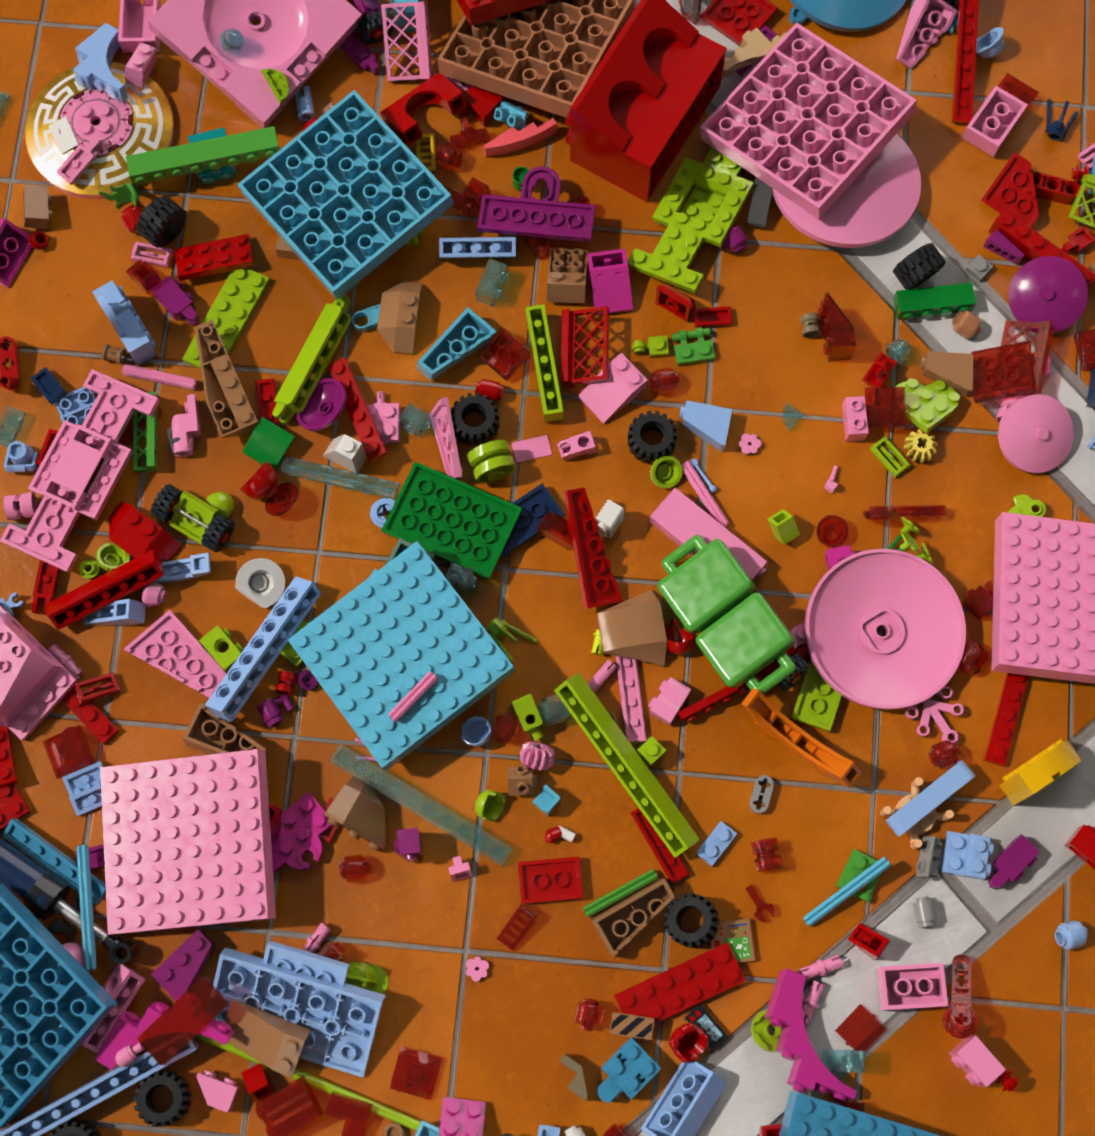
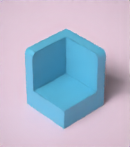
M545 784L543 790L532 803L548 816L561 802V797Z

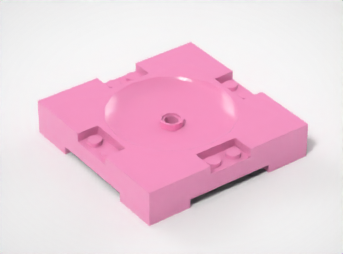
M167 0L148 23L152 33L204 75L258 126L267 128L307 80L357 28L362 14L347 0ZM253 20H259L261 23L256 26L253 25L251 22ZM266 68L281 71L286 76L289 83V94L282 104H279L261 70Z

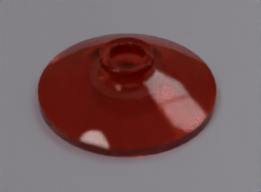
M286 482L276 487L277 491L270 498H267L265 509L270 515H282L293 507L299 495L298 487L294 483Z

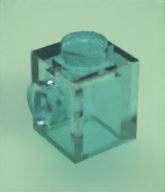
M411 403L408 404L399 417L400 425L411 435L417 434L420 436L431 425L429 414Z

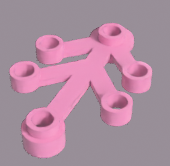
M944 686L935 695H939L942 699H948L952 696V689ZM947 690L949 695L944 696L942 691ZM930 698L924 700L921 720L916 733L921 737L929 733L928 723L931 715L943 733L941 737L942 743L947 747L956 745L959 741L958 733L949 728L938 710L958 717L964 711L963 706L958 703L951 705L931 700ZM917 704L908 707L905 711V716L908 719L912 720L918 716ZM954 707H958L960 713H955ZM914 710L915 716H910L908 711ZM920 727H924L926 729L925 734L920 732ZM948 734L954 736V741L948 739Z

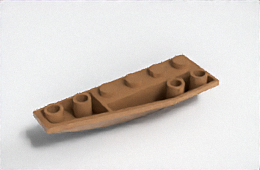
M210 320L196 326L195 333L206 403L221 437L243 436L254 431L258 420L214 321Z

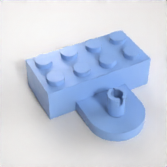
M110 281L92 291L137 366L158 356L154 350L157 348V345L120 285L115 286L114 282Z

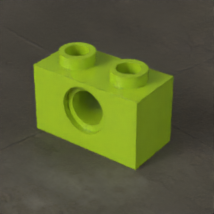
M217 625L199 641L221 668L228 673L244 649L238 642L236 644L232 643L230 640L232 635L226 628L221 630ZM222 645H229L226 652L221 653L219 651Z

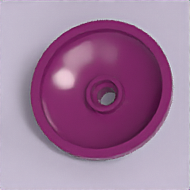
M326 378L319 380L303 412L296 414L298 423L309 431L322 430L333 424L342 414L346 404L347 394L345 387L336 379Z

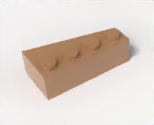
M661 878L590 919L611 957H614L675 896L665 878Z

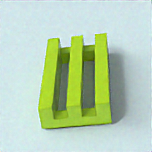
M886 436L869 449L894 478L911 465ZM882 443H884L887 446V448L895 455V457L903 464L902 467L898 464L894 457L882 446Z

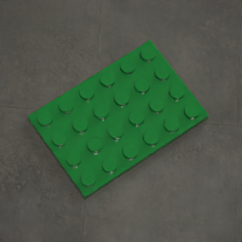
M415 461L381 532L397 540L401 538L411 544L418 541L424 550L435 554L436 557L490 580L522 512V508Z

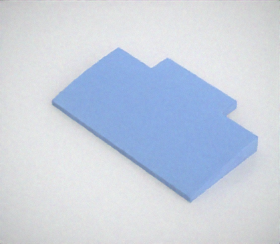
M269 940L264 959L224 948L219 957L207 1011L219 1022H225L231 1001L234 999L311 1029L301 1059L364 1077L386 995L347 984L346 979L350 966L348 963Z

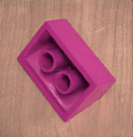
M6 218L0 219V285L8 288L32 246L29 243L30 235Z

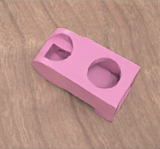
M590 431L570 437L557 444L562 460H570L588 453H597Z

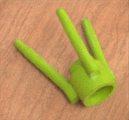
M496 617L489 623L487 630L490 632L491 638L501 651L508 655V660L512 663V657L497 637L502 638L506 635L514 642H517V639L508 632V629L534 643L537 642V639Z

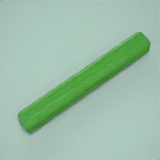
M651 869L586 905L583 908L586 916L591 917L658 879V875L654 869Z

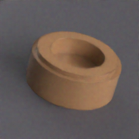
M396 1122L389 1123L383 1130V1136L405 1135L402 1125Z

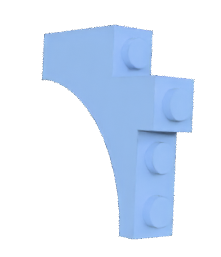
M105 23L75 48L78 56L77 59L80 63L73 69L75 81L79 86L85 87L90 91L96 87L98 90L109 94L113 99L116 98L123 103L128 99L125 86L110 71L113 56L120 47L118 42L119 30Z

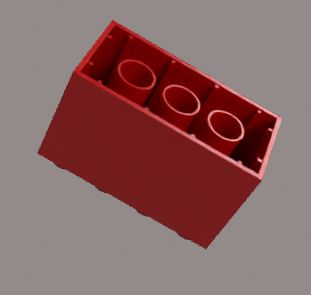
M641 0L570 107L565 120V125L570 127L565 139V143L570 145V161L648 202L720 89L727 48L699 34V31L666 0Z

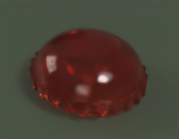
M838 515L824 516L816 526L817 539L828 548L842 546L847 541V537H849V526H847L845 519L838 517Z

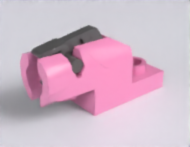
M195 394L187 395V402L184 403L186 413L174 415L171 423L172 427L167 430L171 449L176 457L182 458L193 455L194 438L201 437L199 403Z

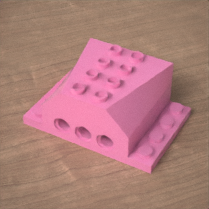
M0 605V726L8 727L20 740L25 741L78 680Z

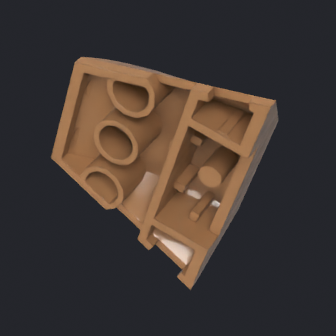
M652 590L597 613L603 653L623 658L629 657L640 660V662H650L664 667L667 637L661 604Z

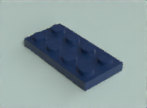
M543 483L512 503L521 507L522 512L500 559L565 517V514Z

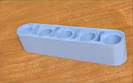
M961 760L885 820L886 823L900 837L975 777V774Z

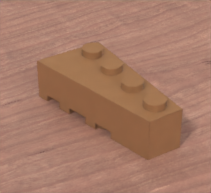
M199 703L183 736L186 746L209 755L253 749L266 751L264 747L238 731L233 725L215 716L201 703Z

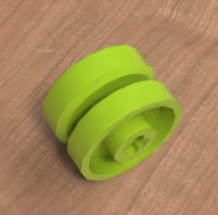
M490 441L474 448L468 453L467 457L470 466L475 468L473 474L477 483L494 482L509 476L516 470L513 457L509 456L511 452L507 441Z

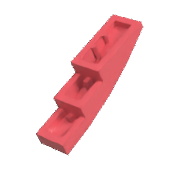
M552 118L539 127L532 122L520 131L512 127L483 146L484 156L503 155L541 142L557 133V122Z

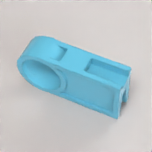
M380 304L356 312L352 317L353 327L360 332L377 327ZM360 316H365L369 319L365 326H357L355 320Z

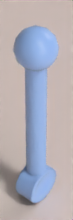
M692 459L690 463L707 483L710 492H716L717 487L711 484L698 466V460Z

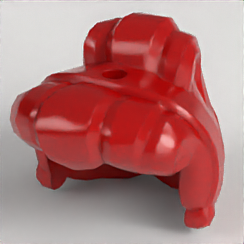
M690 1022L674 1030L669 1040V1046L683 1063H691L708 1047V1036L701 1028Z

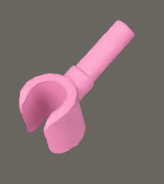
M834 466L831 476L824 486L830 493H833L838 486V483L834 481L838 466Z

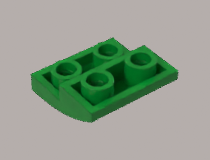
M262 417L248 439L243 453L262 465L267 461L277 471L286 458V452L296 438Z

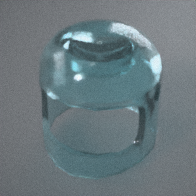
M557 694L545 697L539 701L537 710L545 725L552 726L571 719L569 710Z

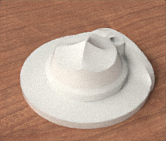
M256 558L246 562L240 568L236 577L235 589L258 606L268 608L282 596L285 589V577L281 568L275 562L265 558Z

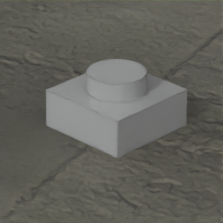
M978 255L965 270L980 282L992 270L993 265L981 255Z

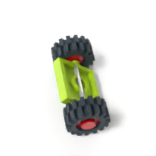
M171 484L165 485L161 492H158L157 498L154 499L150 510L152 515L164 522L171 520L169 524L171 527L215 553H218L219 550L221 551L223 546L225 547L235 528L233 521L221 514L217 515L218 510L187 491L179 490Z

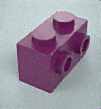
M418 827L397 830L398 840H394L395 852L402 859L407 860V862L419 861V857H423L421 832Z

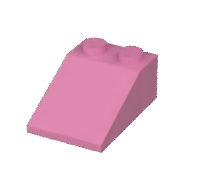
M621 353L608 365V381L590 383L578 395V398L605 424L647 388V379ZM603 370L597 376L603 375Z

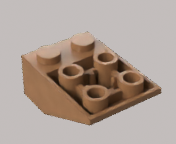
M550 248L547 302L585 303L588 250Z

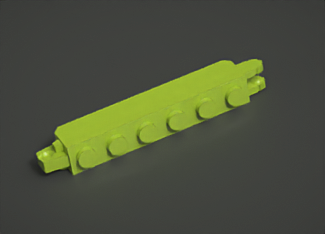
M341 296L332 304L326 303L274 400L277 404L272 415L276 419L279 418L283 425L289 423L294 413L299 414L303 412L352 320L351 316L347 313L351 302L347 296Z

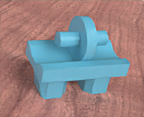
M501 101L500 107L496 108L494 113L495 119L518 130L526 127V120L529 116V112H526L524 108L516 107L506 101Z

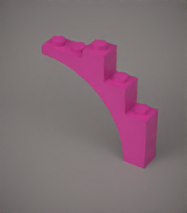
M788 968L779 971L764 1018L771 1021L770 1024L775 1027H783L775 1051L781 1053V1056L787 1060H794L787 1084L793 1086L794 1091L802 1094L815 1090L822 1094L829 1093L834 1095L833 1099L843 1103L855 1099L857 1091L842 1083L829 1072L818 1058L810 1043L802 1012V997L806 976Z
M185 991L178 998L172 1010L166 1004L155 1001L148 1007L141 1020L135 1013L123 1012L116 1020L94 1060L113 1070L118 1065L115 1061V1056L119 1050L125 1046H135L139 1042L160 1034L173 1032L196 1033L226 1045L235 1031L227 1023L219 1022L213 1018L210 1012L200 1010L203 1001L195 993Z

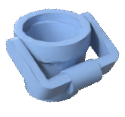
M21 441L12 442L7 448L4 461L5 471L26 472L36 470L38 452H35L31 446Z

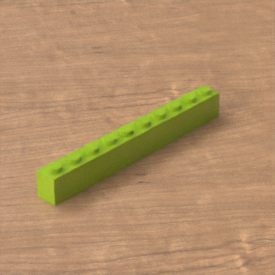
M578 673L554 690L672 855L676 858L700 839L581 674Z

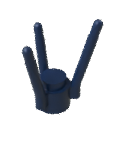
M1051 99L1047 100V126L1045 133H1048V138L1056 141L1065 138L1066 132L1078 114V111H1075L1064 127L1063 120L1069 101L1065 102L1059 121H1054L1051 124Z

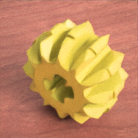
M918 429L917 433L912 431L909 434L910 437L905 439L904 450L908 451L907 457L912 455L913 462L917 458H919L921 463L925 459L931 460L932 455H935L937 452L935 448L938 442L933 441L935 435L929 437V432L923 434L921 429Z

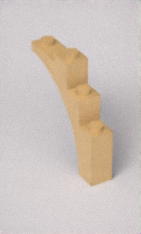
M757 27L753 31H747L742 36V43L733 53V56L730 59L728 57L725 58L722 79L747 65L759 64L786 33H783L780 37L778 35L775 36L770 42Z

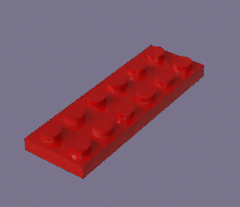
M727 942L614 996L622 1013L655 1018V1024L746 980Z

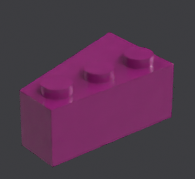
M197 929L151 975L177 1002L178 998L185 991L191 992L192 988H194L216 945L202 930Z

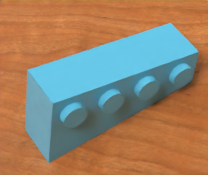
M467 307L417 362V370L432 381L494 340L497 331Z

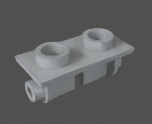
M936 836L922 837L919 860L916 864V877H926L928 880H934L937 877L939 862L933 861V857L940 858L942 843L941 839L936 838Z

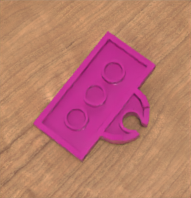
M310 792L306 793L282 813L281 829L271 839L273 874L286 864L299 871L311 869V865L303 860V856L307 852H312L314 860L318 863L321 860L324 848L319 836L333 825L327 822L329 818L324 815L325 810Z

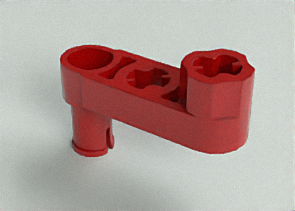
M4 336L0 338V386L9 391H17L21 386L18 355L20 344L15 339ZM9 360L11 362H14V365L10 367L11 369H9V367H6V364L9 363Z

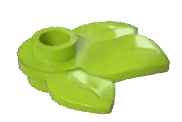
M1021 494L1013 497L1016 506L1012 507L1008 512L1043 517L1046 513V506L1040 500H1032L1028 495ZM1034 506H1038L1040 510L1038 512H1033L1032 508Z

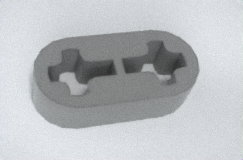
M767 775L758 777L754 783L749 807L755 814L764 813L769 806L774 783ZM766 780L769 787H766L764 793H760L761 785H758V783ZM759 796H761V804H763L764 807H761L759 810H757L756 805H754L753 802H757Z

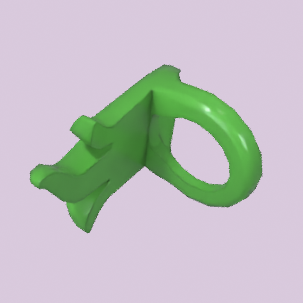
M127 183L118 187L110 185L111 191L114 192L111 194L103 191L98 192V194L110 201L116 200L115 206L117 209L120 204L132 201L135 206H140L138 200L140 191L137 184Z

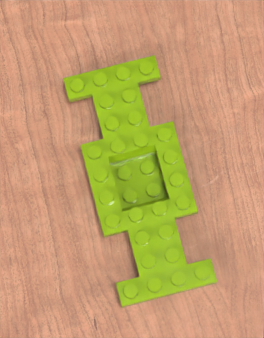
M711 147L703 163L685 157L652 217L654 222L667 226L653 254L635 248L627 261L628 267L696 294L704 276L688 269L701 244L705 245L708 242L719 247L722 246L728 231L733 226L752 191L754 182L739 177L743 168L713 147ZM695 183V188L693 189L685 206L683 207L681 213H678L687 195L689 194L692 186Z

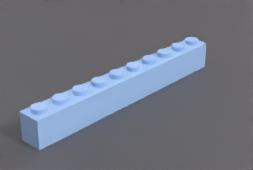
M180 1032L138 1055V1058L128 1066H118L2 1129L0 1136H40L197 1050L199 1044L193 1033Z

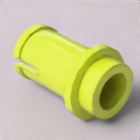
M596 629V633H593L595 638L591 653L597 655L598 650V655L603 656L600 631Z

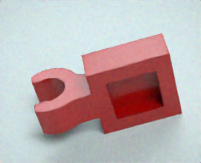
M1084 225L1068 236L1069 241L1063 245L1061 250L1069 254L1076 248L1080 252L1093 244L1095 238Z

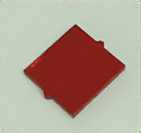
M859 1004L835 1031L846 1041V1045H850L861 1056L886 1029L875 1019L874 1014L871 1015Z

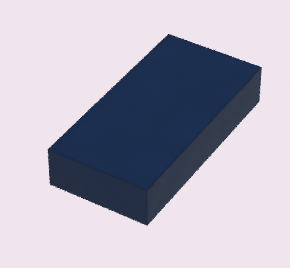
M46 367L30 378L51 405L67 394Z

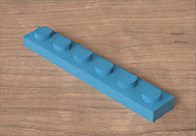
M17 818L11 819L2 836L79 893L77 863ZM91 874L92 903L97 906L106 895V884Z

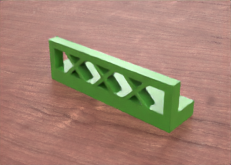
M147 392V393H149V394H151V395L157 397V395H156L155 392ZM158 406L152 417L136 410L133 413L134 472H158ZM145 418L147 420V429L142 431L138 428V423ZM143 437L147 439V447L144 450L138 446V442ZM145 455L147 457V467H138V460Z

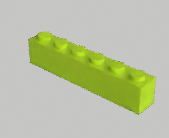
M545 305L525 307L544 423L564 420Z

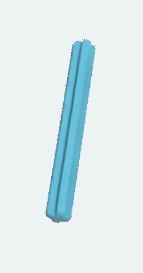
M882 857L805 915L803 919L806 924L812 926L891 866L890 862L886 857Z

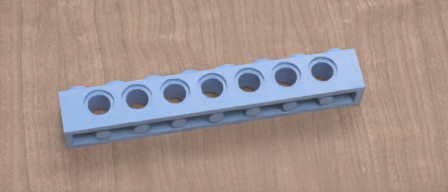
M296 576L206 702L205 706L215 716L229 722L234 720L287 644L288 639L293 635L321 595V592L313 582Z

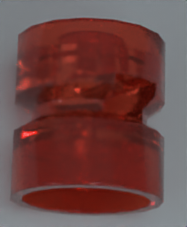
M768 838L751 843L753 855L757 856V859L754 860L757 872L783 867L781 855L777 854L779 850L777 838Z

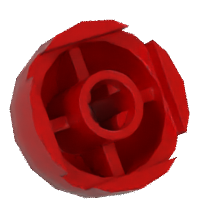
M266 461L240 490L251 499L260 500L266 496L270 498L277 491L275 488L278 483L276 470Z

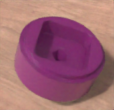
M304 670L299 674L298 683L300 687L305 690L316 688L318 681L310 670Z

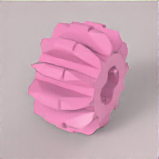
M535 741L526 742V744H523V748H521L520 760L523 765L533 768V770H548L551 768L552 763H554L555 752L547 744Z

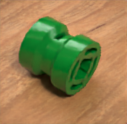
M524 166L517 167L513 171V186L520 192L523 178L530 171Z

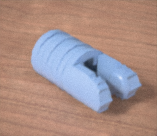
M306 85L303 89L304 97L300 90L295 94L298 119L304 122L315 117L311 88Z

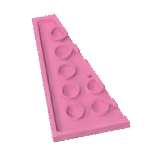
M170 610L124 648L126 652L208 698L211 697L226 675L224 670Z

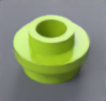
M90 559L82 562L79 567V572L85 579L95 578L100 571L98 563ZM92 566V570L86 572V568Z

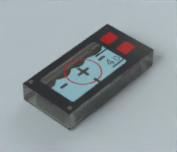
M701 1004L684 1018L688 1023L691 1022L704 1031L708 1036V1047L712 1051L728 1037Z

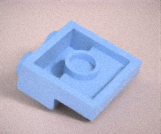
M947 831L941 873L978 880L985 879L986 875L989 876L991 871V864L987 863L988 855H992L994 844L990 843L991 838Z

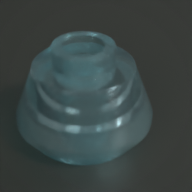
M237 29L225 30L219 36V44L225 52L238 54L244 46L243 35Z
M897 339L886 345V354L889 358L896 360L897 364H905L911 353V346L906 340Z

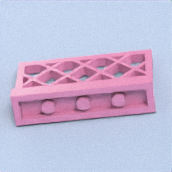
M427 1L381 4L387 80L431 78L433 72ZM408 6L415 7V15L411 20L403 13ZM393 7L398 12L393 21L387 17L386 8ZM400 15L408 21L403 30L395 24ZM410 24L416 28L417 34L413 39L404 32ZM392 25L400 31L394 40L388 35V30ZM402 34L410 41L404 49L396 43ZM412 43L418 48V54L414 58L406 52ZM393 45L402 51L396 59L390 55V49ZM403 54L412 60L406 68L398 62ZM413 62L419 67L420 75H412L408 71ZM396 63L403 72L399 76L392 77L391 68Z

